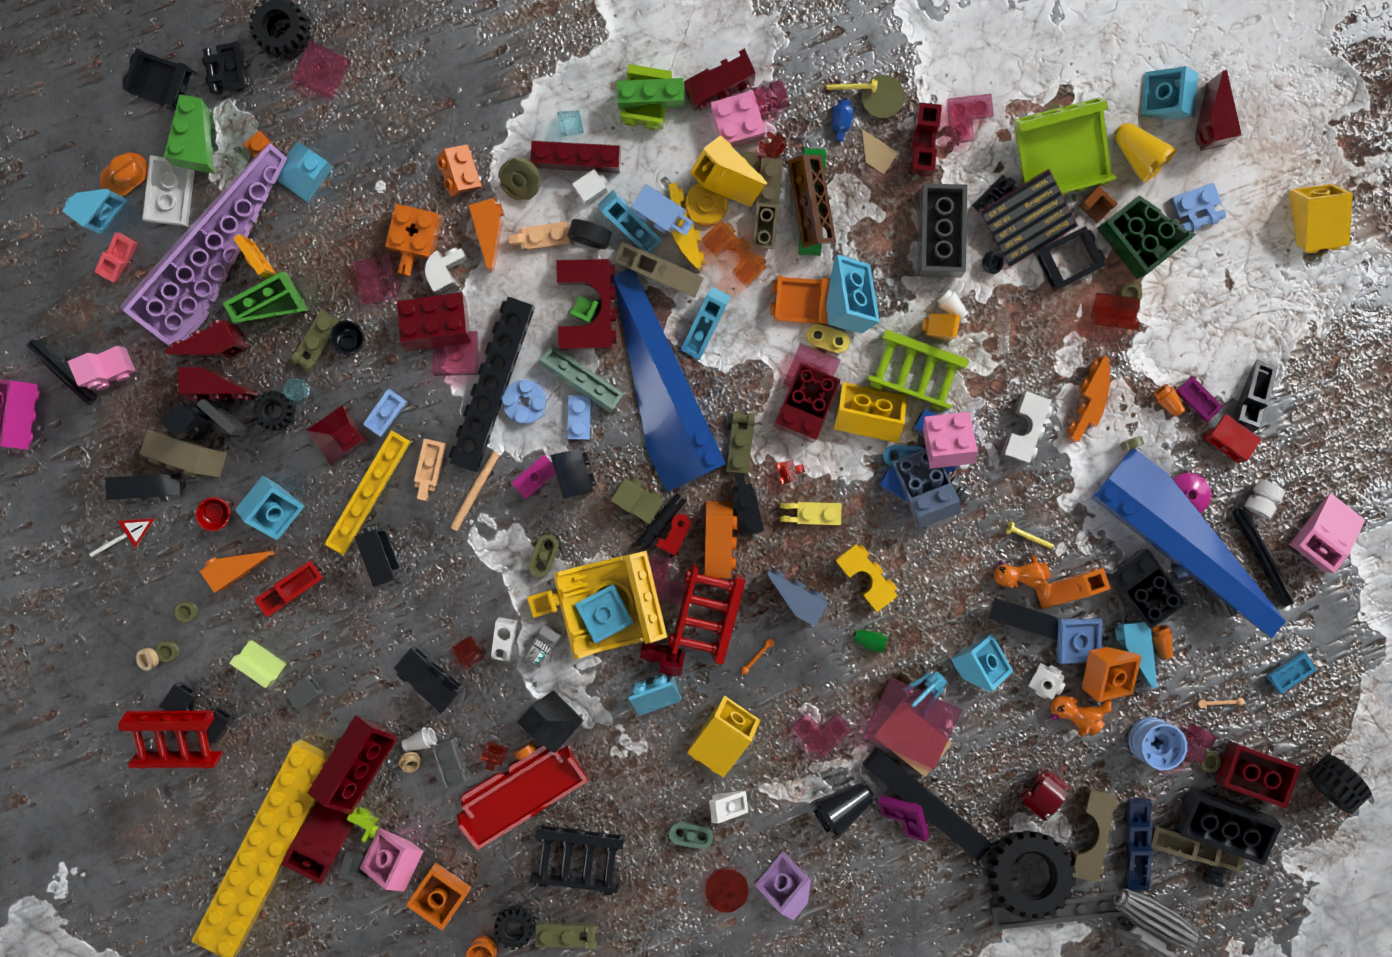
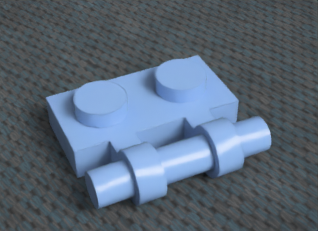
M1214 183L1170 198L1177 219L1186 216L1187 223L1181 224V226L1188 231L1200 230L1201 226L1207 224L1214 225L1219 223V220L1226 218L1225 210L1218 212L1214 210L1213 206L1221 204ZM1204 210L1206 216L1197 218L1195 213Z

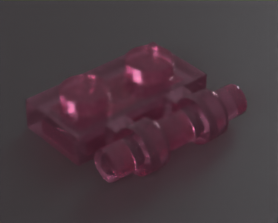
M390 254L381 256L382 265L377 264L375 257L353 262L362 305L366 306L386 301L385 292L390 293L391 299L399 298V283L395 280L393 271L395 270L394 262H391ZM380 273H385L387 283L382 285Z

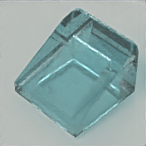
M580 111L557 112L562 137L584 133Z

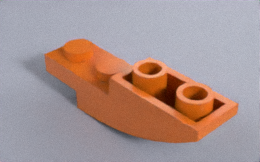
M1105 355L1093 360L1089 368L1091 373L1088 379L1084 378L1080 384L1079 390L1081 392L1079 397L1086 401L1079 405L1077 409L1079 415L1075 421L1070 423L1066 431L1069 433L1066 439L1073 443L1080 442L1087 426L1097 427L1102 418L1110 386L1109 358Z

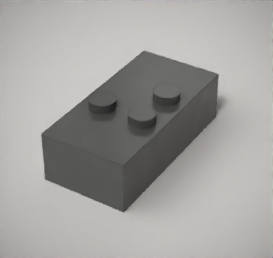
M922 184L919 190L917 276L961 278L965 274L968 185Z

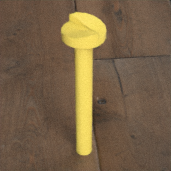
M872 79V83L832 84L827 85V90L872 89V93H875L878 80Z
M1012 521L1007 523L1006 534L1014 532L1049 549H1053L1054 544L1014 527L1015 523Z

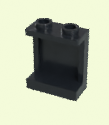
M136 48L135 53L130 57L128 73L123 77L122 89L132 96L176 110L179 95H186L194 71L186 64L174 63Z

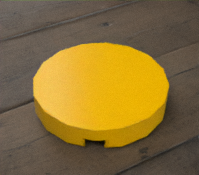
M697 183L689 190L685 197V209L687 210L688 217L693 222L701 226H711L724 218L728 209V199Z

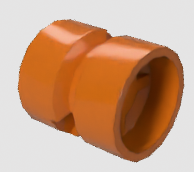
M479 935L471 942L465 957H496L498 944L489 935Z

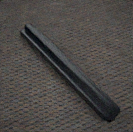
M1240 507L1234 510L1233 514L1281 605L1285 607L1292 605L1294 599L1247 509Z

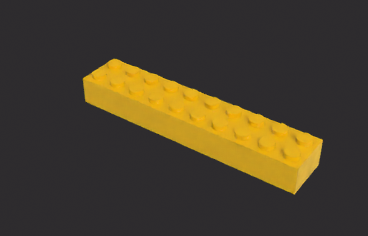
M301 739L293 744L194 934L192 942L221 957H236L239 954L284 867L281 864L291 844L317 802L307 792L330 757V754Z

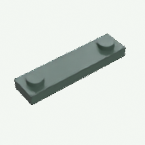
M554 345L550 346L539 361L541 366L610 413H612L624 396V393Z

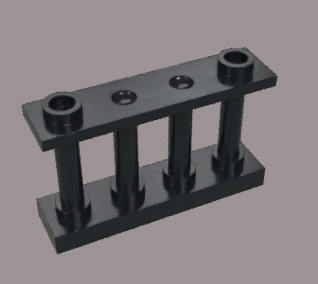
M546 825L537 826L535 838L540 839L542 845L538 873L532 872L530 883H534L537 887L554 885L600 891L602 895H613V893L618 892L619 883H614L612 880L616 851L623 849L625 835ZM553 841H560L564 845L560 876L547 874L550 844ZM575 843L584 844L583 847H585L582 878L569 877L572 846ZM597 846L605 847L607 850L604 881L590 880L594 849Z

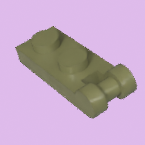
M320 310L297 351L292 355L290 362L296 366L304 367V371L311 373L330 342L332 327L341 320ZM306 352L311 354L309 360L304 358Z
M733 411L726 472L749 473L755 413L740 414V411ZM739 422L747 423V430L738 429Z
M536 923L535 947L597 948V940L595 939L597 924ZM580 932L586 933V939H580Z

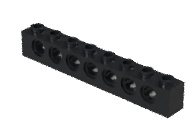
M509 296L506 301L503 300L499 313H502L499 322H495L492 334H495L492 342H488L485 350L487 355L486 361L480 364L478 375H480L477 384L474 383L471 389L470 396H473L471 404L466 405L463 416L466 417L464 424L459 425L456 433L458 438L457 444L452 446L449 453L451 464L474 472L479 471L502 405V397L509 385L535 310L534 305ZM515 316L518 318L517 325L512 328L508 327V319ZM504 337H509L511 340L510 346L507 348H501L500 341ZM496 358L503 359V366L500 369H494L493 361ZM490 378L496 380V386L492 390L486 388V381ZM482 399H487L489 402V407L485 411H481L478 407ZM478 419L481 421L482 427L479 431L474 432L471 424L474 420ZM471 440L474 443V449L468 453L464 449V444L466 441Z

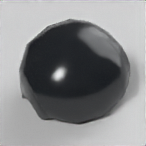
M344 320L332 327L330 341L339 354L350 356L357 354L363 348L364 333L356 322Z

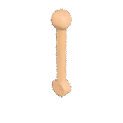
M1237 698L1236 700L1223 701L1200 699L1197 704L1200 708H1206L1211 705L1231 704L1243 706L1244 699Z

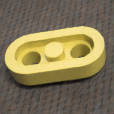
M820 324L811 326L806 334L810 345L834 353L844 352L850 344L849 336L845 332ZM819 331L822 334V337L820 339H816L814 337V332ZM841 338L843 344L840 346L836 345L835 339Z

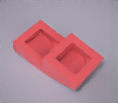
M119 232L114 233L107 252L102 253L94 272L113 283L116 282L129 263L138 242Z

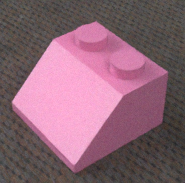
M378 828L360 869L385 890L405 892L423 851L411 841Z

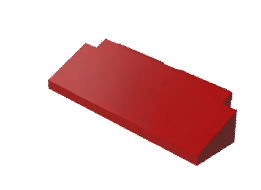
M541 745L529 756L510 764L508 767L509 771L506 773L498 772L462 794L461 806L463 811L457 814L458 827L477 851L589 781L568 745L559 751L557 750L556 753Z

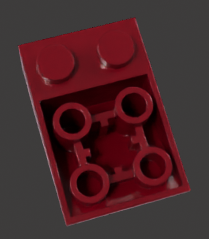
M219 319L210 323V327L203 331L197 330L189 335L190 338L171 343L169 345L170 348L164 350L165 354L180 358H232L249 349V346L238 325Z
M800 362L773 427L814 443L818 438L841 379Z
M178 367V394L186 395V399L200 401L201 399L229 401V397H231V399L251 400V396L259 395L258 392L215 370L202 367Z
M316 802L281 865L321 885L328 878L355 824L347 820L349 815L345 812L323 807L319 802Z

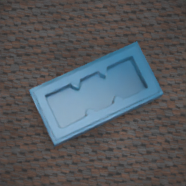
M1302 651L1268 673L1266 677L1276 692L1281 695L1316 672L1317 669L1306 652Z

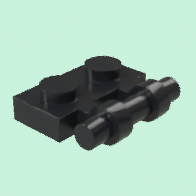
M238 42L217 45L216 55H212L211 48L203 49L204 57L202 58V63L206 67V85L209 86L211 94L219 93L218 85L220 83L223 84L225 91L247 87L242 53ZM216 64H219L221 74H216Z

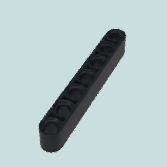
M875 747L862 764L906 802L922 806L924 817L977 861L993 845L986 837L878 747Z

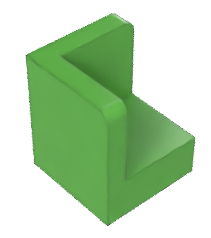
M579 295L573 310L571 309L569 314L589 324L593 321L600 304L595 300L592 301Z

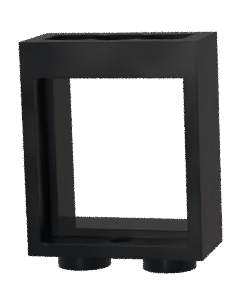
M1086 226L1034 252L1053 292L1106 266L1104 263L1105 256L1100 249H1097L1094 243L1095 236ZM1080 236L1094 265L1064 280L1049 251Z
M376 525L359 530L360 535L355 536V540L373 587L403 577L386 529L378 528Z

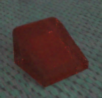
M471 635L452 647L460 664L466 669H469L485 658Z

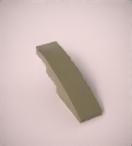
M1158 826L1155 828L1151 848L1195 862L1199 861L1216 867L1220 866L1241 873L1244 858L1180 836L1179 831Z

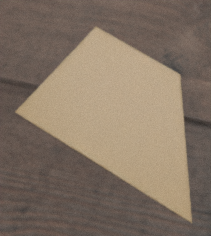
M862 129L866 163L885 174L898 152Z

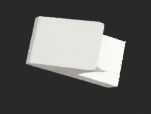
M746 791L712 795V800L709 801L712 823H721L748 813Z

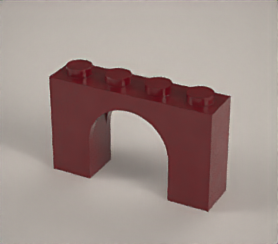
M610 259L556 260L558 285L590 286L599 293L602 302L601 311L593 322L583 326H558V349L561 351L613 349V344H617L616 331H612V322H616V309H612V300H616L615 287H611V278H615V265H611Z

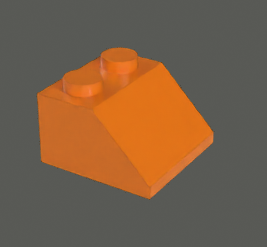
M1110 647L1089 650L1081 688L1098 702L1133 694L1142 656Z

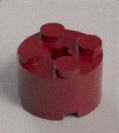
M1039 769L1032 778L1034 783L1030 788L1026 786L1019 797L1022 798L1021 804L1043 821H1046L1048 819L1045 816L1048 813L1052 816L1067 797L1064 791L1065 789L1070 791V785L1049 769L1044 771Z

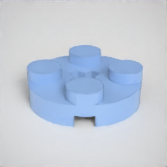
M518 380L509 385L502 397L503 408L512 420L519 423H533L541 418L545 412L547 397L542 387L530 380ZM522 396L525 398L530 397L531 399L528 402L529 406L527 408L524 405H519Z

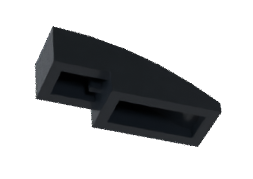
M1260 360L1255 361L1249 373L1233 417L1235 421L1252 433L1260 428L1264 408L1269 405L1278 367Z
M180 473L105 478L106 500L182 495Z

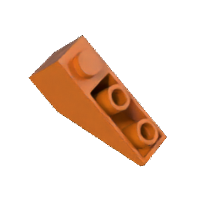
M1094 567L1050 582L1051 595L1048 600L1043 598L1042 592L1039 589L1034 588L1041 609L1082 599L1111 589L1104 568Z

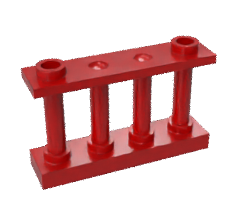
M691 564L690 570L687 569L684 582L687 584L674 633L669 635L668 646H670L673 654H677L679 646L709 652L715 663L724 665L746 580L742 575L734 574L733 579H729V581L698 574V567L695 564ZM695 582L727 589V592H729L727 600L721 602L692 595ZM694 604L721 610V613H723L722 621L715 623L688 617L689 605ZM684 625L715 631L718 634L716 643L710 644L681 637Z
M213 710L126 711L118 722L119 731L132 732L136 753L128 763V767L139 769L215 768L222 756V751H210L206 733L214 720ZM141 731H152L154 733L158 751H146ZM163 731L175 732L179 751H167ZM185 731L197 732L201 751H189Z

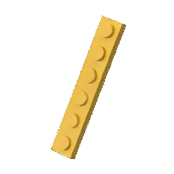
M392 430L390 431L326 540L325 545L342 555H346L355 536H357L411 444L410 440Z

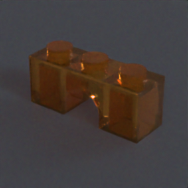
M720 220L702 238V243L716 257L726 250L735 251L740 257V263L733 269L732 273L749 288L766 271L767 266L765 264L767 262L759 253L755 255L750 250L751 245L743 237L739 239L734 234L736 230L728 222L724 224Z

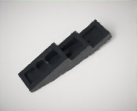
M995 597L987 617L988 619L1055 640L1058 639V619H1062Z

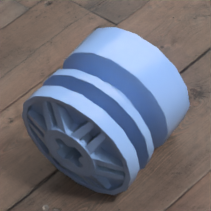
M1145 717L1138 720L1129 732L1128 745L1131 753L1137 759L1153 768L1170 770L1177 767L1185 758L1187 753L1185 735L1178 727L1161 719Z

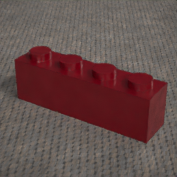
M531 141L530 162L537 169L592 171L595 169L596 172L620 173L621 148L620 145Z

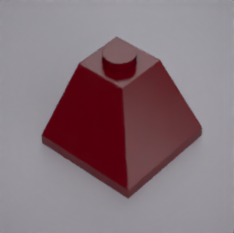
M343 405L307 429V432L331 466L368 441Z

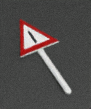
M155 518L119 520L118 523L125 533L91 552L90 556H95L126 537L129 538L136 549Z

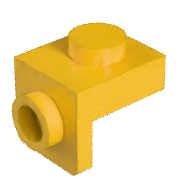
M553 589L527 597L533 618L559 610L560 601L558 593H554Z

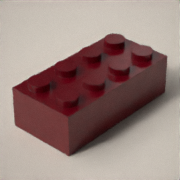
M355 715L307 793L323 807L352 814L399 737L385 726Z

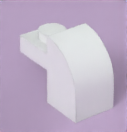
M453 248L447 251L445 257H442L439 251H435L428 258L425 274L433 292L437 295L457 285L449 269L468 260L461 248L459 250Z

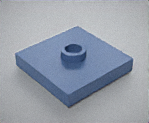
M1058 619L1057 663H1087L1089 650L1102 648V619Z

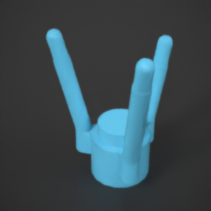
M934 671L932 674L927 672L920 679L902 688L904 692H907L926 681L924 685L927 689L911 704L912 707H915L930 692L934 694L922 711L923 716L926 715L938 696L945 690L943 687L948 684L937 671Z

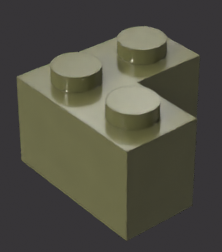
M631 477L630 480L625 478L611 501L650 524L664 502L661 500L662 495L652 488L648 492L642 488L644 483L634 477Z

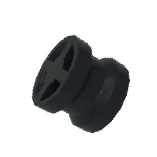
M1206 864L1207 872L1203 875L1202 880L1218 887H1224V877L1228 874L1229 869Z

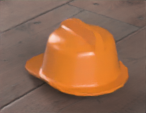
M133 152L114 157L101 173V188L108 189L122 197L126 196L146 179L148 175L146 160L141 155Z

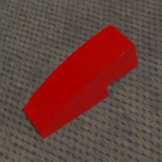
M310 560L274 584L272 588L255 598L254 601L268 619L316 585L323 577Z

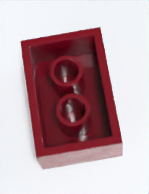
M463 292L397 301L400 343L406 352L471 343L468 304Z
M1228 740L1221 760V767L1214 781L1226 788L1287 809L1301 766Z

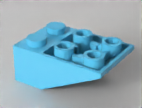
M660 673L655 675L654 680L650 682L644 679L634 683L628 698L639 716L681 701V695L674 677Z

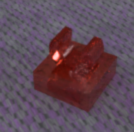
M768 132L767 136L771 139V142L765 144L763 141H760L759 143L761 148L765 150L767 158L777 159L788 145L785 137L780 133L775 136L773 133Z
M793 459L777 463L782 484L798 481L797 474L805 472L803 464L795 466Z
M487 742L481 756V760L487 762L485 769L494 771L496 765L502 766L509 748Z

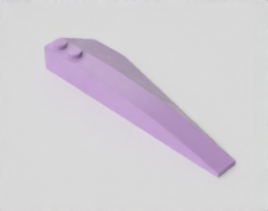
M268 143L209 205L120 305L122 310L167 345L177 340L184 341L190 338L189 335L196 331L206 320L209 314L208 308L212 302H215L223 283H225L228 273L241 251L233 238L238 234L248 237L249 231L256 221L258 213L266 201L271 187L275 184L287 158L271 143Z

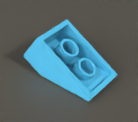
M838 254L834 257L826 303L829 325L862 334L880 323L870 264Z

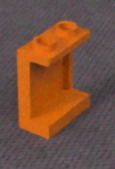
M778 275L777 280L772 282V294H776L775 302H771L770 315H773L774 321L826 325L828 323L826 303L831 279L822 278L821 280Z

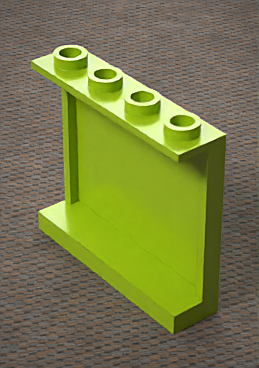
M1098 97L1013 120L1023 185L1048 170L1061 195L1065 196L1069 191H1085L1088 189V186H1104L1109 184V181L1117 179L1116 175L1111 173L1104 117V110H1108L1107 100Z

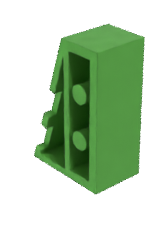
M179 95L164 157L174 167L215 174V167L213 166L214 154L211 145L210 112L201 98Z
M280 272L222 303L233 323L309 311L287 272Z

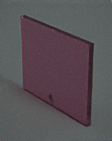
M890 677L863 737L935 769L947 742L950 740L949 737L962 709L930 694L915 707H912L911 704L924 691Z

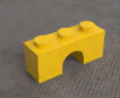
M854 543L834 560L849 578L860 571H864L869 575L870 585L861 594L872 608L879 612L898 596L895 592L897 587L890 579L887 581L881 575L884 571L876 561L872 564L867 558L870 554L862 544L858 546Z

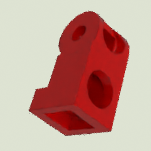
M683 514L676 515L672 519V528L666 540L660 538L656 545L675 556L691 525L689 518Z

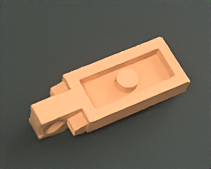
M568 222L524 227L519 229V234L508 235L510 246L521 245V249L527 250L571 244L570 238L567 237L569 231Z
M429 439L423 440L414 479L415 487L419 488L418 500L428 501L430 490L435 491L446 443Z

